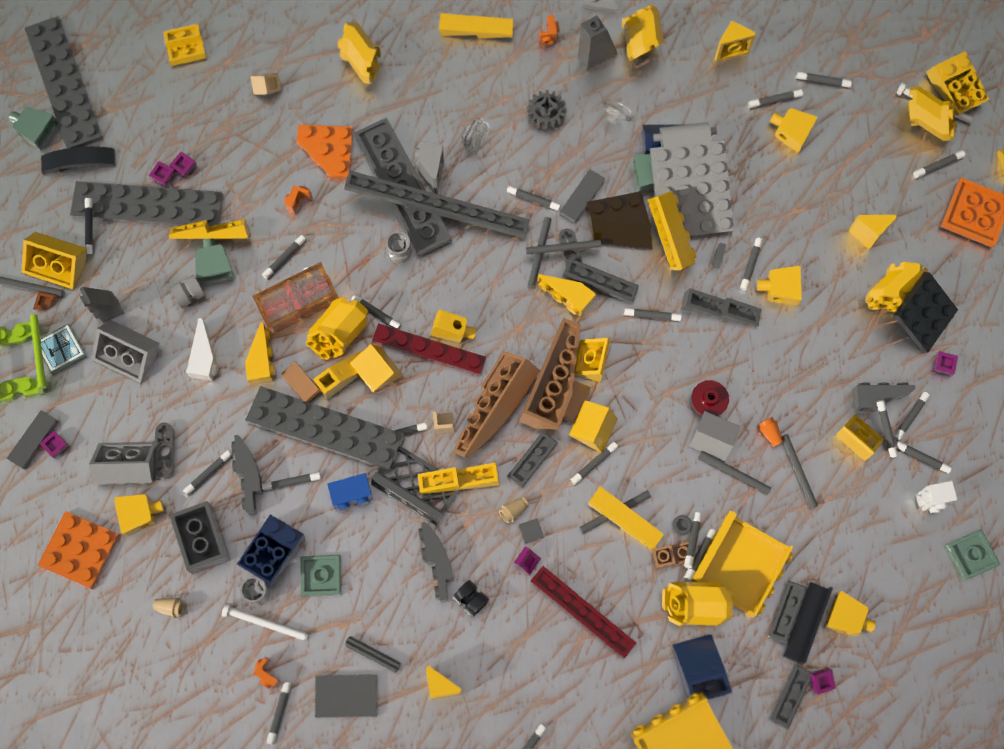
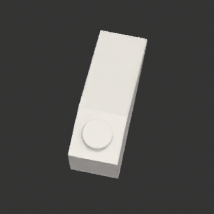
M199 318L186 373L190 378L213 381L214 376L218 372V364L206 323L203 319Z

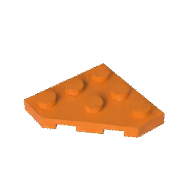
M298 124V145L309 154L311 159L331 179L347 180L351 168L353 126Z

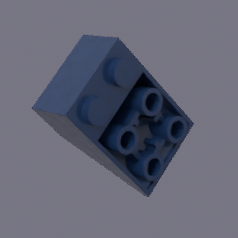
M270 514L237 565L271 585L295 557L305 542V536L302 532Z
M711 634L672 644L687 698L701 692L707 700L732 693L726 670Z

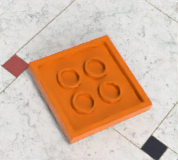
M960 177L940 227L993 248L997 243L1004 224V194Z
M65 511L38 566L93 590L120 535Z

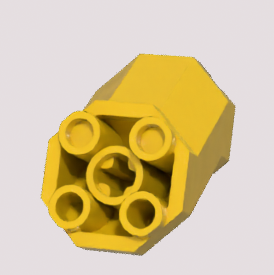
M653 4L622 20L623 24L621 25L625 31L626 49L630 61L665 43L661 32L659 11Z
M346 22L343 29L344 35L338 41V48L341 49L340 57L342 60L349 61L363 83L371 84V81L375 80L380 63H378L377 57L381 58V47L371 42L359 23Z
M911 86L909 95H913V99L909 100V113L912 126L920 125L942 141H951L955 137L956 121H953L955 103L941 101L920 86Z
M901 262L898 267H895V264H890L886 269V276L867 293L865 303L868 304V308L871 310L881 308L887 309L889 312H896L924 272H928V268L925 267L923 269L922 264Z
M341 297L332 301L330 307L309 329L306 345L318 354L320 358L325 360L343 355L350 343L366 327L368 310L357 300L349 302L347 298Z
M676 581L667 585L669 587L664 588L662 591V607L664 611L668 610L670 614L667 616L669 621L678 626L685 624L719 626L733 618V593L730 589H726L725 585L716 581Z

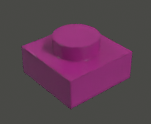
M180 152L171 162L170 167L186 178L197 163L183 152Z
M158 161L150 172L149 177L166 187L176 171L172 167Z
M939 351L936 356L934 371L953 376L958 356Z
M53 431L39 443L54 459L69 446L56 431Z
M524 547L514 563L530 575L541 558L530 548Z
M829 667L811 673L813 690L817 695L836 689L833 670Z

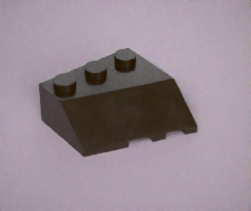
M642 191L587 202L586 214L593 240H601V245L629 246V248L639 247L653 250L651 227Z

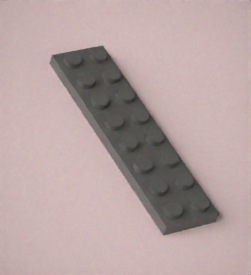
M59 16L25 27L24 29L66 148L84 147L103 140Z
M387 117L354 132V136L377 178L426 191ZM391 203L419 257L452 242V237L439 215Z
M76 181L70 216L72 218L85 219V198H92L93 220L173 226L207 220L209 226H214L220 222L223 193L219 191Z
M260 386L245 419L249 424L389 471L404 438V434L310 402H304L301 399Z

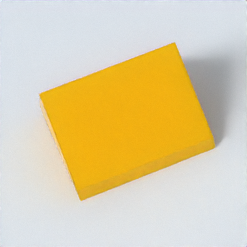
M731 21L719 42L715 61L750 53L756 36L755 32Z
M858 215L849 228V233L870 249L888 231L895 221L896 215Z
M610 338L580 340L576 355L575 377L601 383Z
M370 344L350 363L373 393L403 376L381 346Z
M584 401L568 435L601 453L618 418L610 408Z
M856 414L836 434L841 441L864 461L871 457L885 440Z
M429 665L427 666L426 673L430 698L432 700L460 696L463 693L462 689Z

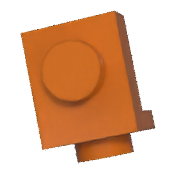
M547 15V32L539 33V45H551L557 42L559 23L558 21L555 22L554 15Z
M293 185L290 194L286 195L284 204L289 213L295 214L301 198L309 201L312 200L311 191L307 187Z
M265 656L257 661L253 674L261 679L259 683L270 689L271 686L277 688L281 681L265 671L271 659Z

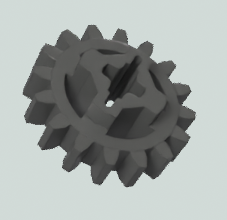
M546 90L545 94L539 91V96L533 94V100L529 99V106H527L528 118H532V124L537 122L538 128L544 125L545 129L548 128V125L555 128V123L560 125L561 119H565L567 108L564 107L565 100L561 101L562 96L558 95L556 97L555 91L549 94L548 90Z

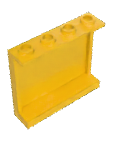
M730 510L690 582L716 581L725 585L726 589H730L733 593V607L754 618L757 614L761 615L766 605L763 603L766 597L770 598L775 590L773 584L775 580L779 581L784 573L782 567L785 562L787 564L790 562L794 554L791 552L794 546L790 545L788 547L737 518V514Z
M702 692L691 695L682 704L673 705L669 709L670 711L663 715L658 714L654 716L647 724L636 726L633 732L630 733L638 749H733L710 708L707 698Z

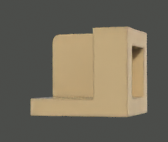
M263 73L250 76L254 94H271L281 91L278 73Z
M437 410L433 411L435 435L454 433L453 412L437 414Z

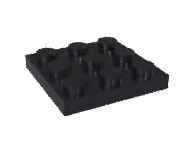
M924 272L893 316L920 350L928 353L958 309L931 273Z

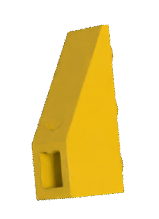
M542 274L538 275V286L545 292L549 291L557 302H563L568 306L567 309L575 315L578 314L581 317L595 301L596 294L581 282Z
M261 322L245 361L247 381L250 385L273 382V375H276L275 366L271 364L270 357H273L272 346L268 344V339H271L270 329L266 328L264 322Z
M362 350L327 368L313 379L327 400L360 376L350 363Z

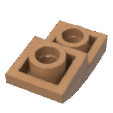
M296 361L281 373L304 402H309L321 391Z
M575 380L573 381V394L564 414V420L572 423L575 422L584 401L588 400L591 387Z
M689 541L652 549L656 568L684 564Z

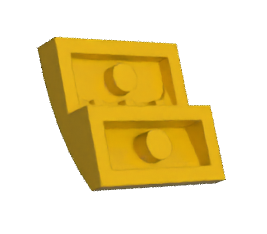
M198 24L163 31L171 66L206 58Z

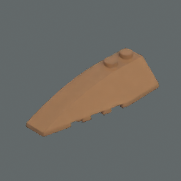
M566 318L562 319L519 422L535 429H559L573 394L572 388L575 377L580 324Z
M505 351L502 352L482 384L483 392L480 397L476 398L474 413L469 414L467 419L468 426L462 430L453 452L468 458L491 438L510 417L540 372L527 358Z

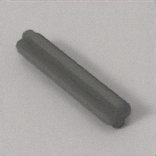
M351 636L345 642L346 647L393 672H397L401 666V663Z

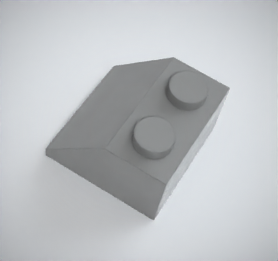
M421 142L420 148H416L415 159H417L416 167H419L420 175L433 193L438 194L444 165L443 145Z

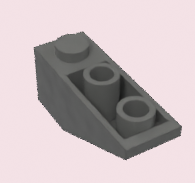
M87 287L80 288L82 293L80 298L84 306L93 313L96 319L100 318L103 323L124 313L117 297L112 291Z
M868 382L859 383L852 390L854 412H875L878 410L876 401L884 400L887 406L909 395L915 390V385H909L906 382L897 383V385H889L887 382L878 383L877 385H870Z

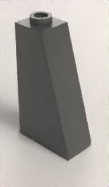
M597 15L581 23L578 58L586 70L617 55L618 52L613 41Z

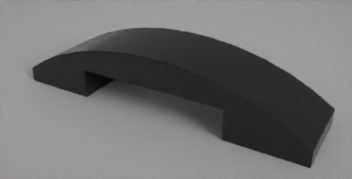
M73 147L53 151L41 156L42 174L59 173L61 169L96 165L97 168L116 166L115 149L110 147Z

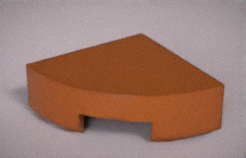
M38 292L33 310L45 311L51 308L57 302L58 296Z

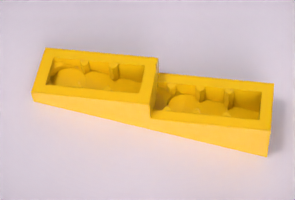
M440 13L439 31L442 36L477 35L478 39L513 37L514 19Z
M245 218L214 226H209L208 221L203 220L172 227L169 237L170 239H248L250 231Z
M496 462L462 469L453 467L418 474L420 494L500 486Z
M601 486L588 503L590 507L620 526L621 530L651 550L657 546L664 535Z

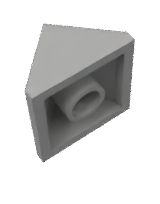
M704 411L689 447L704 451L725 462L734 446L741 426Z

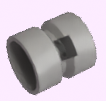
M401 231L389 234L386 239L389 258L396 263L406 262L412 253L408 235Z
M194 274L184 279V283L178 282L170 286L181 308L190 304L192 299L198 300L205 296Z
M251 576L246 578L240 586L242 598L254 606L265 604L270 597L269 585L258 577Z

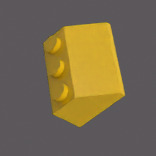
M34 232L23 240L21 273L74 289L85 267L87 248Z

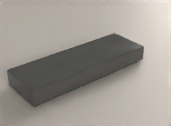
M589 169L561 209L560 214L576 223L586 209L587 202L593 199L604 183L605 178Z
M40 410L6 459L25 469L41 447L39 443L51 433L58 420Z
M542 431L507 475V478L523 489L558 445V442Z
M791 581L788 582L768 635L769 638L789 645L809 590L807 586Z
M794 664L771 713L770 721L785 729H789L811 681L812 672Z

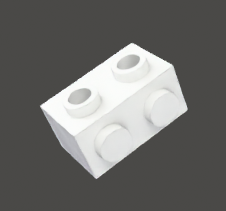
M952 481L929 485L918 492L917 496L919 507H922L923 512L930 511V514L941 512L942 509L948 508L950 504L957 501Z

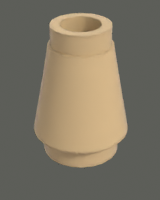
M521 497L503 505L499 513L506 523L514 522L529 507V503L524 497Z
M180 598L155 599L153 602L154 611L176 618L177 616L181 617L184 613L185 602L180 600Z

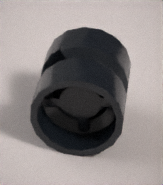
M468 580L455 592L452 599L459 606L463 605L464 611L473 618L490 599L483 592H478V587L471 580Z

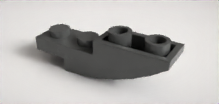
M234 435V441L231 443L232 452L235 453L232 468L233 472H236L239 477H244V479H241L242 491L245 490V498H242V508L248 515L257 514L256 495L264 494L261 474L248 446L239 435Z
M422 522V528L418 529L420 540H424L425 548H421L422 559L426 560L428 565L435 564V566H432L433 579L437 578L438 586H434L436 598H440L441 603L449 602L446 582L454 581L448 556L435 532L426 522Z

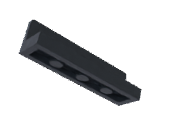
M809 582L807 596L789 645L786 644L782 657L800 665L806 663L832 593V587L825 588Z

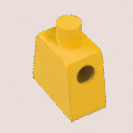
M789 108L785 116L774 112L770 122L779 126L775 136L799 153L817 120V116Z
M801 266L770 270L767 280H757V291H767L768 301L798 306L802 300Z
M439 309L434 319L430 337L460 343L463 337L474 339L476 328L466 326L467 318Z
M146 494L114 498L121 534L126 537L155 525L154 514L165 511L162 500L152 503L151 498Z
M839 591L835 594L823 628L857 636L860 635L862 629L872 633L876 621L866 618L869 610L867 606L846 593Z

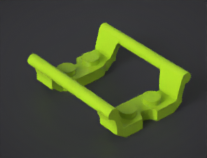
M37 314L30 315L29 322L15 324L13 330H7L4 326L0 327V347L23 344L33 338L37 379L23 377L2 382L0 384V403L15 400L16 395L20 393L26 398L45 393L46 379Z

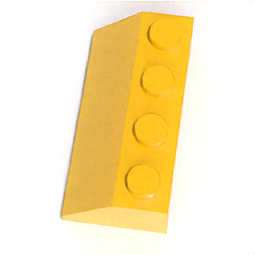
M670 191L647 199L670 269L681 270L696 263V252L690 246V234L684 228L683 223L685 220L682 212L678 210L677 205L679 202L676 194Z

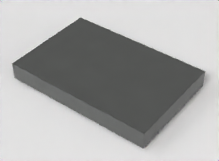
M377 674L315 676V718L377 716Z

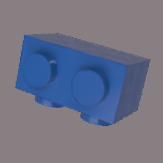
M366 473L327 483L334 509H339V511L347 510L350 508V505L357 503L358 505H365L369 503V500L373 499Z

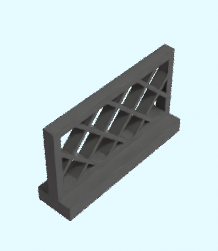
M400 446L398 451L405 455L406 461L395 463L394 460L392 468L394 467L396 476L388 478L382 474L385 469L380 468L371 478V485L437 526L460 490H454L452 493L446 494L442 492L441 495L431 496V493H428V497H418L416 490L419 489V485H414L413 477L421 473L437 471L438 469ZM410 464H420L423 471L412 473ZM407 465L409 474L398 476L397 467ZM410 478L412 487H402L399 480ZM443 498L444 506L441 510L433 506L432 500Z

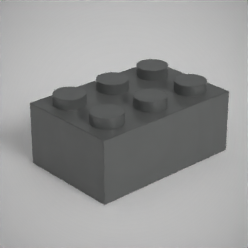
M208 501L169 515L186 570L189 573L194 574L230 560L213 506Z

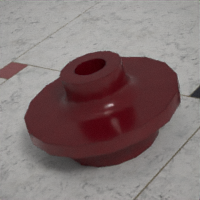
M705 380L693 389L691 404L700 415H703L704 411L719 416L728 407L729 394L721 383ZM708 395H712L714 400L708 399Z

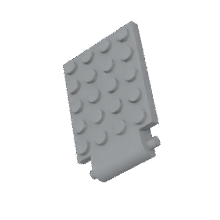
M709 122L660 128V134H653L654 142L661 141V147L650 149L655 196L670 191L676 194L679 202L677 207L684 216L685 222L683 225L685 230H688L690 236L734 231L725 140L712 141L711 135L717 134V128L710 127Z

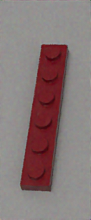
M379 323L372 342L478 376H481L486 361V356Z
M544 566L531 579L530 582L623 659L626 658L637 644V642Z

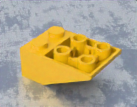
M966 51L926 71L934 89L945 101L955 103V113L957 115L990 100Z

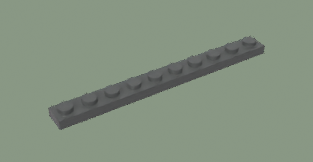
M350 170L344 190L524 239L530 220Z

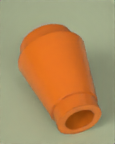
M773 417L759 423V430L773 447L784 442L777 421H774Z

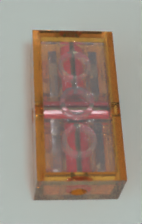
M319 262L253 295V298L267 328L272 334H275L329 307L332 301L339 299V296L323 264Z

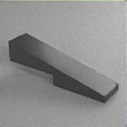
M691 288L684 292L681 310L753 327H758L762 311L761 308L734 299L718 298Z

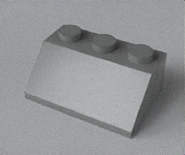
M108 320L97 328L91 360L142 383L156 360L160 343L117 322Z
M155 442L98 443L89 463L92 483L101 485L152 483L155 476Z

